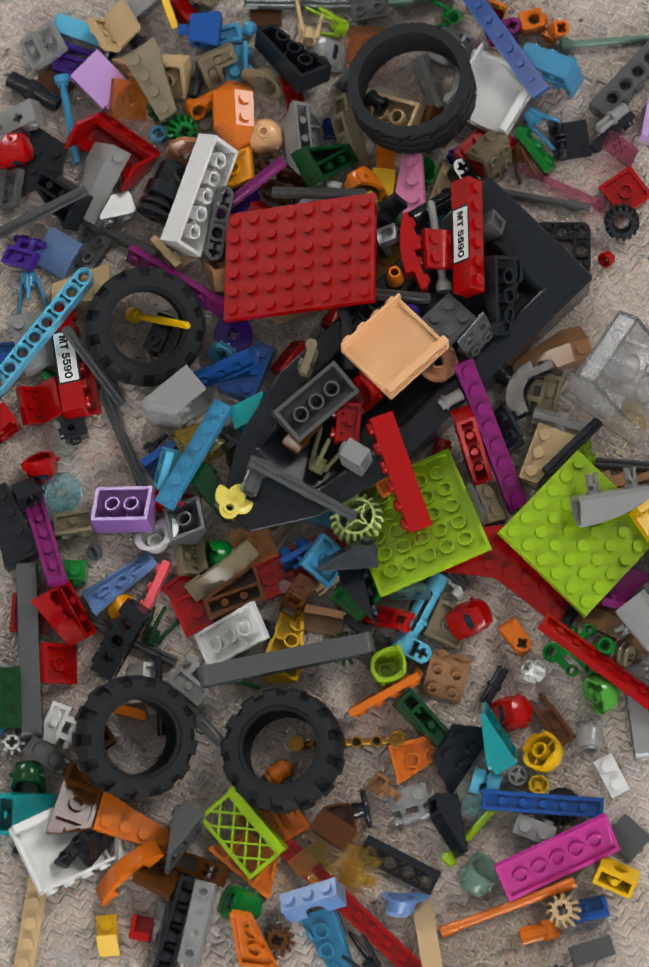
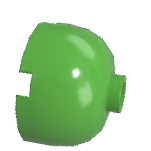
M599 673L586 677V680L582 682L584 696L587 701L591 700L593 705L590 707L596 714H604L617 705L620 689Z

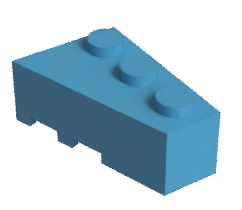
M526 42L522 50L534 67L542 72V78L553 83L552 87L555 89L559 87L569 92L568 96L574 98L584 80L576 58L571 55H562L554 49H545L536 43Z

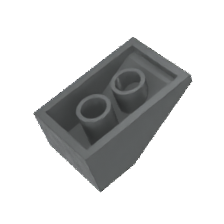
M186 799L180 805L177 804L171 813L173 818L170 821L171 831L164 871L166 875L170 873L202 831L205 811Z

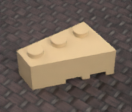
M538 423L518 477L520 483L537 488L546 477L542 472V468L576 435Z

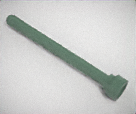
M649 35L573 41L568 39V37H563L559 40L560 52L569 53V50H573V48L643 43L649 40Z

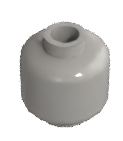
M585 722L576 731L577 747L583 753H596L603 745L602 729L593 722Z

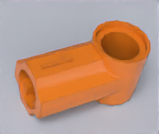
M565 19L551 20L540 36L547 44L554 45L558 39L568 34L570 31L569 23Z
M216 89L196 99H187L183 104L184 112L195 120L204 118L206 113L212 110V93Z
M549 919L518 928L522 946L561 937L560 929L555 926V922L551 923Z

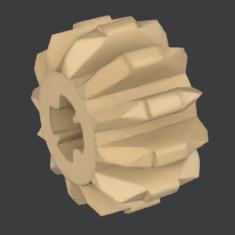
M561 893L560 900L557 896H553L555 903L548 902L552 909H548L546 913L551 915L549 921L551 923L555 922L557 928L562 925L564 929H567L568 923L574 927V918L580 920V917L576 915V913L582 912V909L577 907L580 902L578 900L573 901L574 897L572 895L566 898V895ZM565 907H566V909L568 910V912H567L566 914H564V913L562 914V913L560 912L561 909H562V908L565 909Z

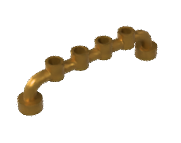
M394 730L390 733L389 737L374 735L372 738H361L354 736L352 739H345L346 747L360 749L362 746L380 748L382 745L400 747L404 744L405 736L401 731ZM293 735L288 739V747L293 752H299L302 749L316 751V748L313 747L316 738L311 741H303L300 736ZM378 738L381 742L379 745H375L373 740ZM355 739H358L361 743L360 745L355 746L353 745V741Z

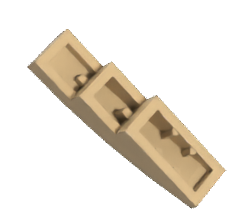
M430 897L426 901L418 902L413 912L422 967H443Z

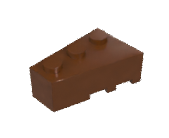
M254 562L250 563L247 568L234 575L231 580L203 599L211 623L220 620L251 601H255L257 607L268 603Z

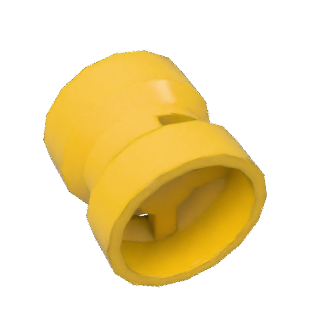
M542 775L533 776L528 783V790L531 793H546L549 788L547 778Z

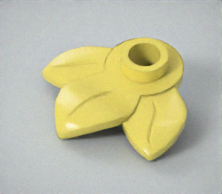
M220 484L216 489L215 500L220 505L219 512L221 516L225 519H233L238 514H247L253 507V502L245 499L246 495L240 491L242 484H236L230 489ZM230 506L233 508V510L229 511L226 509V507Z

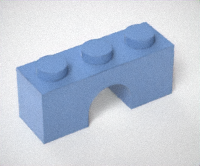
M335 877L279 894L281 913L290 923L309 918V908L324 907L329 912L347 906L345 888Z

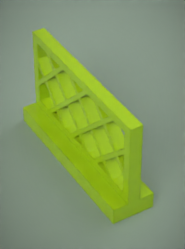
M233 786L223 797L205 811L203 824L249 880H252L289 847L257 808L235 791L236 787ZM227 798H230L234 803L233 812L222 811L223 802ZM211 812L219 813L218 825L210 824L206 819ZM222 813L233 814L232 826L221 825ZM236 815L245 816L247 819L246 827L235 826ZM221 828L232 829L231 841L222 839L220 836ZM235 829L246 830L245 842L234 841ZM249 830L259 833V843L248 842ZM234 843L245 844L244 856H236L233 852ZM248 845L259 846L258 857H247ZM262 846H269L275 854L270 858H261ZM247 859L258 860L257 869L253 873H250L246 868Z

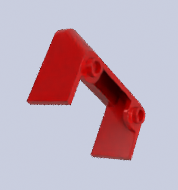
M98 112L76 122L63 147L68 149L76 145L80 151L88 153L94 142L115 145L130 153L129 161L121 174L124 183L120 190L123 192L136 186L155 164L160 155L158 149L106 112Z

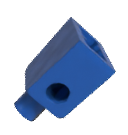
M222 12L192 13L189 24L178 25V35L188 36L191 47L208 51L219 47L223 24Z

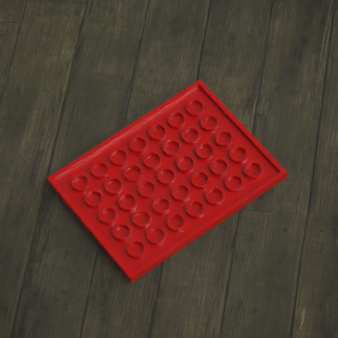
M375 192L230 214L228 226L226 227L223 320L226 323L376 303L377 195Z

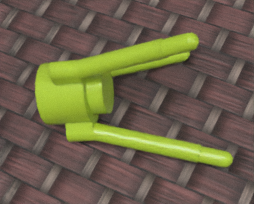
M307 6L305 7V10L319 17L323 15V19L331 22L330 30L332 32H320V36L339 39L340 35H346L349 28L347 20L336 16L321 6L318 9L323 13Z

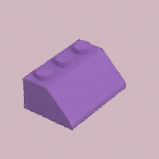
M153 486L96 487L90 522L97 533L154 531L156 507Z

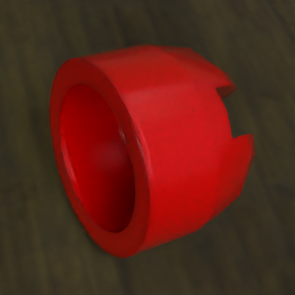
M604 251L599 254L598 262L602 267L608 268L615 262V255L611 251Z

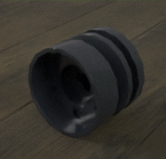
M150 178L144 189L145 194L148 196L140 198L141 203L137 204L136 210L147 219L165 225L179 188L167 181Z

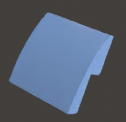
M51 226L42 241L47 244L46 249L37 250V253L41 255L37 265L63 280L68 277L75 267L74 261L84 246Z

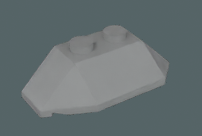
M292 101L283 125L287 164L301 175L290 154L304 146H326L324 126L317 114L311 109L312 106L309 102Z

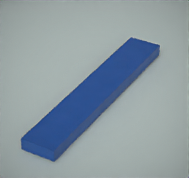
M482 789L480 809L594 818L603 814L604 798Z

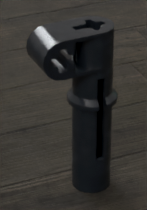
M462 158L457 159L447 171V177L451 183L466 176L482 181L472 165ZM445 187L441 190L440 194L428 200L435 202L437 217L452 210L450 199L451 187ZM428 201L408 212L409 217H413L417 226V228H414L415 230L430 222Z

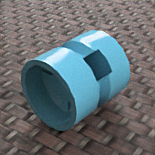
M475 766L469 792L480 795L482 789L499 790L503 774L499 773L496 775L494 771L487 773L486 769Z

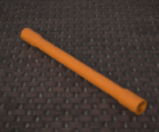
M572 876L511 902L508 901L466 918L441 925L439 930L442 937L445 938L492 918L551 896L576 889L577 886Z

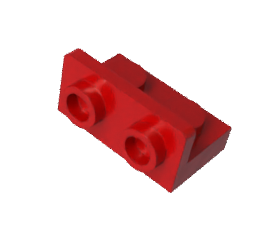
M346 402L332 414V419H335V426H331L330 438H334L333 444L347 442L349 438L359 443L362 403Z

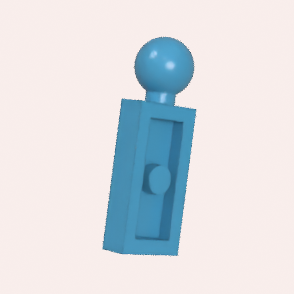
M237 21L222 26L220 46L231 42L232 45L243 42L242 35L253 36L256 33L257 25L253 21H246L242 27H239Z

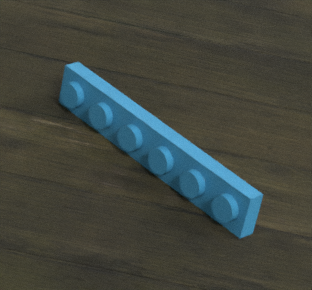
M215 398L157 495L156 502L172 511L175 509L234 410L232 407Z

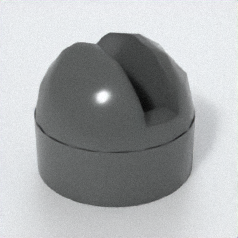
M97 544L90 545L87 549V556L89 559L97 561L102 558L103 550ZM92 548L98 553L96 557L91 551Z

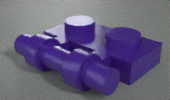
M23 234L15 235L13 238L14 242H16L15 245H8L1 262L4 265L33 272L41 257L37 250H45L47 244L38 238L31 239Z

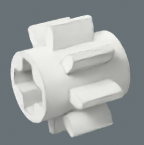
M534 658L526 660L521 667V672L524 673L522 678L533 684L536 681H541L546 674V670L542 668L545 663Z
M13 730L10 735L4 733L6 738L0 741L6 746L3 751L7 752L10 749L12 756L15 755V751L22 753V745H27V743L22 741V734L16 736V730ZM16 740L18 743L12 746L9 744L10 741Z

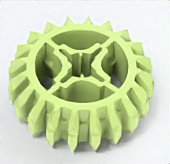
M357 494L355 497L343 502L342 504L350 508L358 507L354 509L357 511L355 520H348L344 528L341 525L343 516L331 511L333 516H330V521L333 522L331 523V528L334 530V535L339 536L340 541L346 539V544L361 540L362 537L378 536L377 530H382L383 527L380 523L384 522L382 517L383 511L379 509V503H374L373 497L368 499L366 494L361 498L360 494ZM369 511L372 513V520L370 524H368L366 520V517L368 516L367 513Z

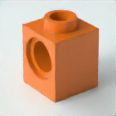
M541 7L518 13L522 37L541 33L544 31L545 25L548 24L546 13H542ZM535 19L538 23L531 24L529 20Z

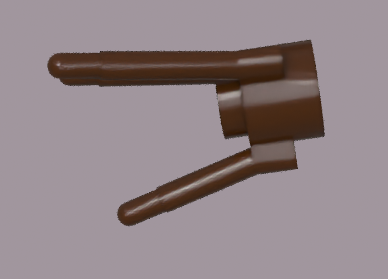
M522 143L512 149L514 154L512 160L519 185L522 184L518 161L520 163L526 162L533 175L537 178L538 174L530 161L531 158L545 177H549V174L544 173Z

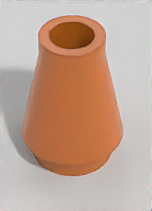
M392 266L385 275V282L393 288L401 286L405 280L403 272L397 266Z

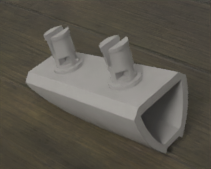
M630 467V471L629 468H623L625 486L623 488L604 491L599 490L598 473H592V478L591 474H585L587 492L570 496L571 509L576 526L581 528L614 519L648 500L649 484H637L636 467Z
M643 589L615 611L623 624L615 628V634L624 630L619 636L620 639H624L628 634L632 633L649 654V595ZM649 655L640 660V666L649 662ZM649 664L644 669L645 671H649Z

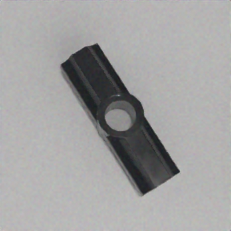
M15 71L8 75L5 83L6 87L21 94L23 98L39 101L41 106L54 113L61 106V96L46 89L40 82L34 79L29 80Z

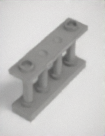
M195 880L178 962L199 967L202 965L219 886H216L214 883Z

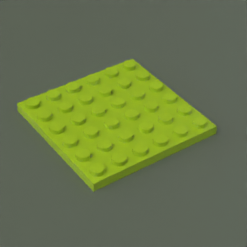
M449 448L411 464L433 525L407 533L406 530H402L399 519H402L399 511L396 512L393 506V500H395L393 494L382 499L375 485L359 493L360 498L364 494L368 496V499L373 497L374 503L378 502L380 505L379 509L383 511L382 517L384 522L380 523L383 528L382 530H377L378 536L372 535L373 539H377L378 568H369L381 598L492 550ZM369 511L366 517L368 524L372 520V513Z
M577 450L497 534L583 617H586L649 550V544L628 515L631 511L599 524L581 528L576 526L572 514L570 496L587 492L585 474H591L592 478V473H598V484L601 491L617 489L603 473Z

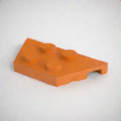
M246 831L234 836V841L245 842ZM249 831L248 842L259 843V839ZM220 843L209 847L208 850L269 900L280 856L252 880H249ZM234 843L233 852L236 856H244L245 844ZM248 845L247 857H258L259 846ZM262 846L261 858H270L275 854L268 846ZM247 859L246 868L250 873L257 869L258 860Z

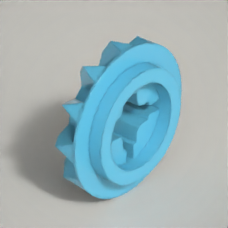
M223 340L220 342L215 341L208 349V356L212 363L236 354V347L232 348L230 342L226 344ZM225 351V352H226L225 357L221 358V357H222V355H221L222 352Z

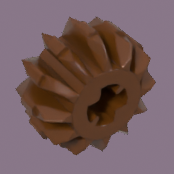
M282 923L278 924V930L275 929L274 924H271L272 932L270 933L268 929H264L268 937H263L267 941L270 951L274 950L273 957L277 958L278 951H280L281 957L284 958V949L289 953L292 952L287 945H295L294 941H288L289 938L294 937V933L286 935L290 930L288 926L284 931H281ZM274 936L283 937L281 946L272 943V939L275 940Z

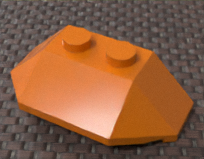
M228 80L212 93L213 129L222 140L238 151L245 147H250V138L253 135V90L246 82Z

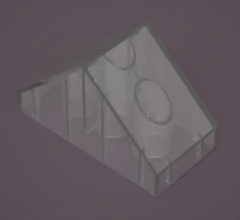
M619 310L602 332L561 395L593 418H598L604 426L647 456H649V330L637 316Z

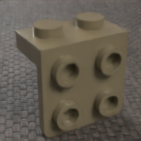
M491 129L466 152L467 158L483 164L485 178H492L495 182H498L513 165L508 136Z

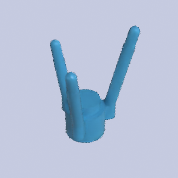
M529 107L523 117V120L527 122L526 126H530L536 135L552 150H555V146L534 125L538 126L543 118L560 123L561 120L542 113L533 107Z
M35 271L22 272L21 280H19L17 314H21L24 289H26L27 299L30 300L31 290L35 289L36 285L46 309L48 302L41 286L40 278L36 276Z

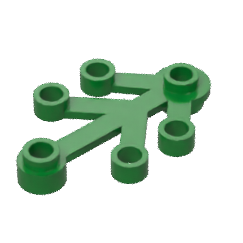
M586 623L579 636L585 640L588 636H594L597 632L596 626ZM572 625L570 629H574V632L578 634V629ZM592 627L591 632L588 633V628ZM607 637L600 639L597 644H591L605 655L612 654L616 648L615 642ZM557 642L549 643L543 648L544 659L550 663L557 662L565 670L566 675L570 677H576L579 669L577 666L569 664L562 656L570 655L583 668L586 674L594 675L596 673L594 670L588 672L589 666L577 659ZM610 644V648L606 650L607 645ZM574 668L573 673L570 674V669Z

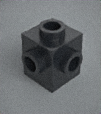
M83 416L67 420L64 418V421L60 422L59 435L61 440L65 439L67 445H78L82 443V440L90 438Z

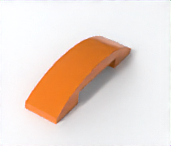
M156 840L132 850L107 871L96 890L102 906H106L119 895L117 888L143 865L150 868L164 856Z

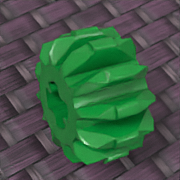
M184 113L181 116L175 114L174 120L169 118L168 121L171 124L165 126L169 130L166 136L170 137V141L183 136L192 138L193 134H198V131L194 130L197 127V123L193 122L191 116L187 117Z

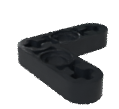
M584 222L539 223L546 231H551V227H554L553 237L558 242H572L573 257L578 259L579 262L584 260L583 266L590 272L591 230L588 224ZM564 227L568 233L566 236H559L557 229ZM571 227H573V231H576L573 232V236H570ZM579 228H583V231H585L583 236H580V233L577 232ZM584 246L587 249V253L579 255L576 252V248Z

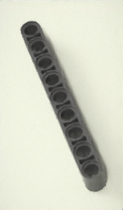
M17 563L22 738L31 739L33 735L38 738H44L42 683H40L39 643H41L40 612L30 601L39 596L38 563Z
M365 632L207 664L198 667L197 672L200 686L204 689L367 656L376 653L372 632Z

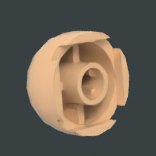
M266 118L254 121L253 135L250 138L252 154L260 156L267 150L279 152L284 142L283 132L279 125L273 120Z

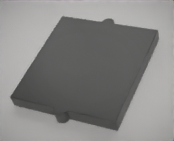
M624 814L616 824L612 825L613 833L621 849L618 852L631 862L639 852L643 851V847L649 841V834L627 814Z

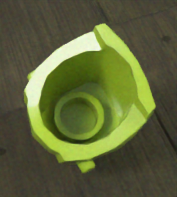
M399 644L374 653L370 661V674L376 683L382 687H386V685L403 678L407 671L405 655Z

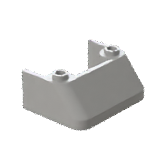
M185 365L150 393L141 402V407L146 419L152 425L180 430L186 428L189 430L196 424L195 421L209 410L211 404L201 394L207 388L190 368Z

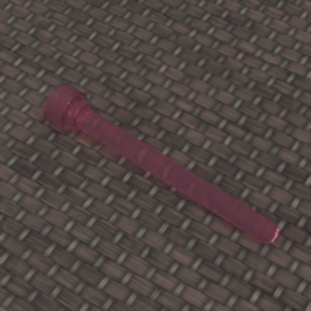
M526 166L520 168L521 173L591 204V207L599 213H602L607 203V199L602 196L592 197L537 172L538 177L536 178L530 168Z

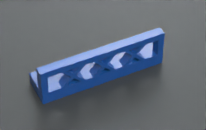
M254 345L193 373L206 388H209L259 366L258 348Z

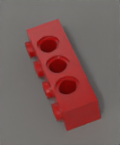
M469 405L450 411L465 466L473 485L476 486L492 481V474L476 418Z

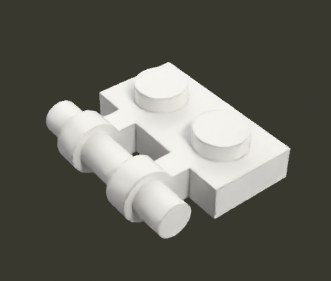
M53 700L44 720V738L40 739L53 745H57L59 738L65 740L62 748L69 751L72 745V733H75L77 724L74 720L75 718L69 716L72 708ZM66 722L72 724L68 734L62 733Z

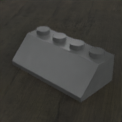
M332 361L275 409L271 415L299 443L356 395L359 390L337 363Z

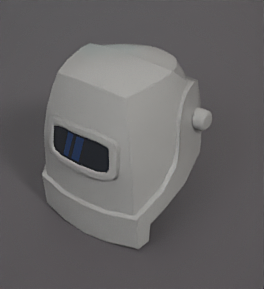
M320 36V38L316 39L314 45L306 47V50L310 53L315 52L318 54L319 59L323 62L328 61L331 63V72H338L340 74L344 72L348 61V48L344 44Z

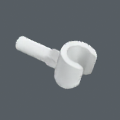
M444 574L448 578L447 583L453 588L450 594L457 600H460L464 594L462 587L456 585L447 574Z

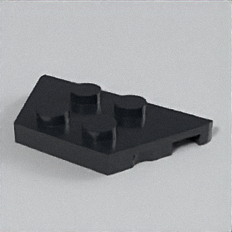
M41 128L30 131L29 139L32 146H34V157L25 164L21 196H27V193L36 191L32 184L40 168L53 170L63 176L67 149L63 148L65 144Z
M452 723L431 755L434 765L437 766V772L446 785V792H455L483 749L482 727Z

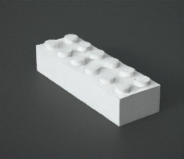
M198 134L160 238L161 241L184 256L201 257L214 192L220 186H227L239 151L217 135Z

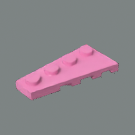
M422 153L402 155L395 193L407 202L408 208L403 213L409 212L426 202Z

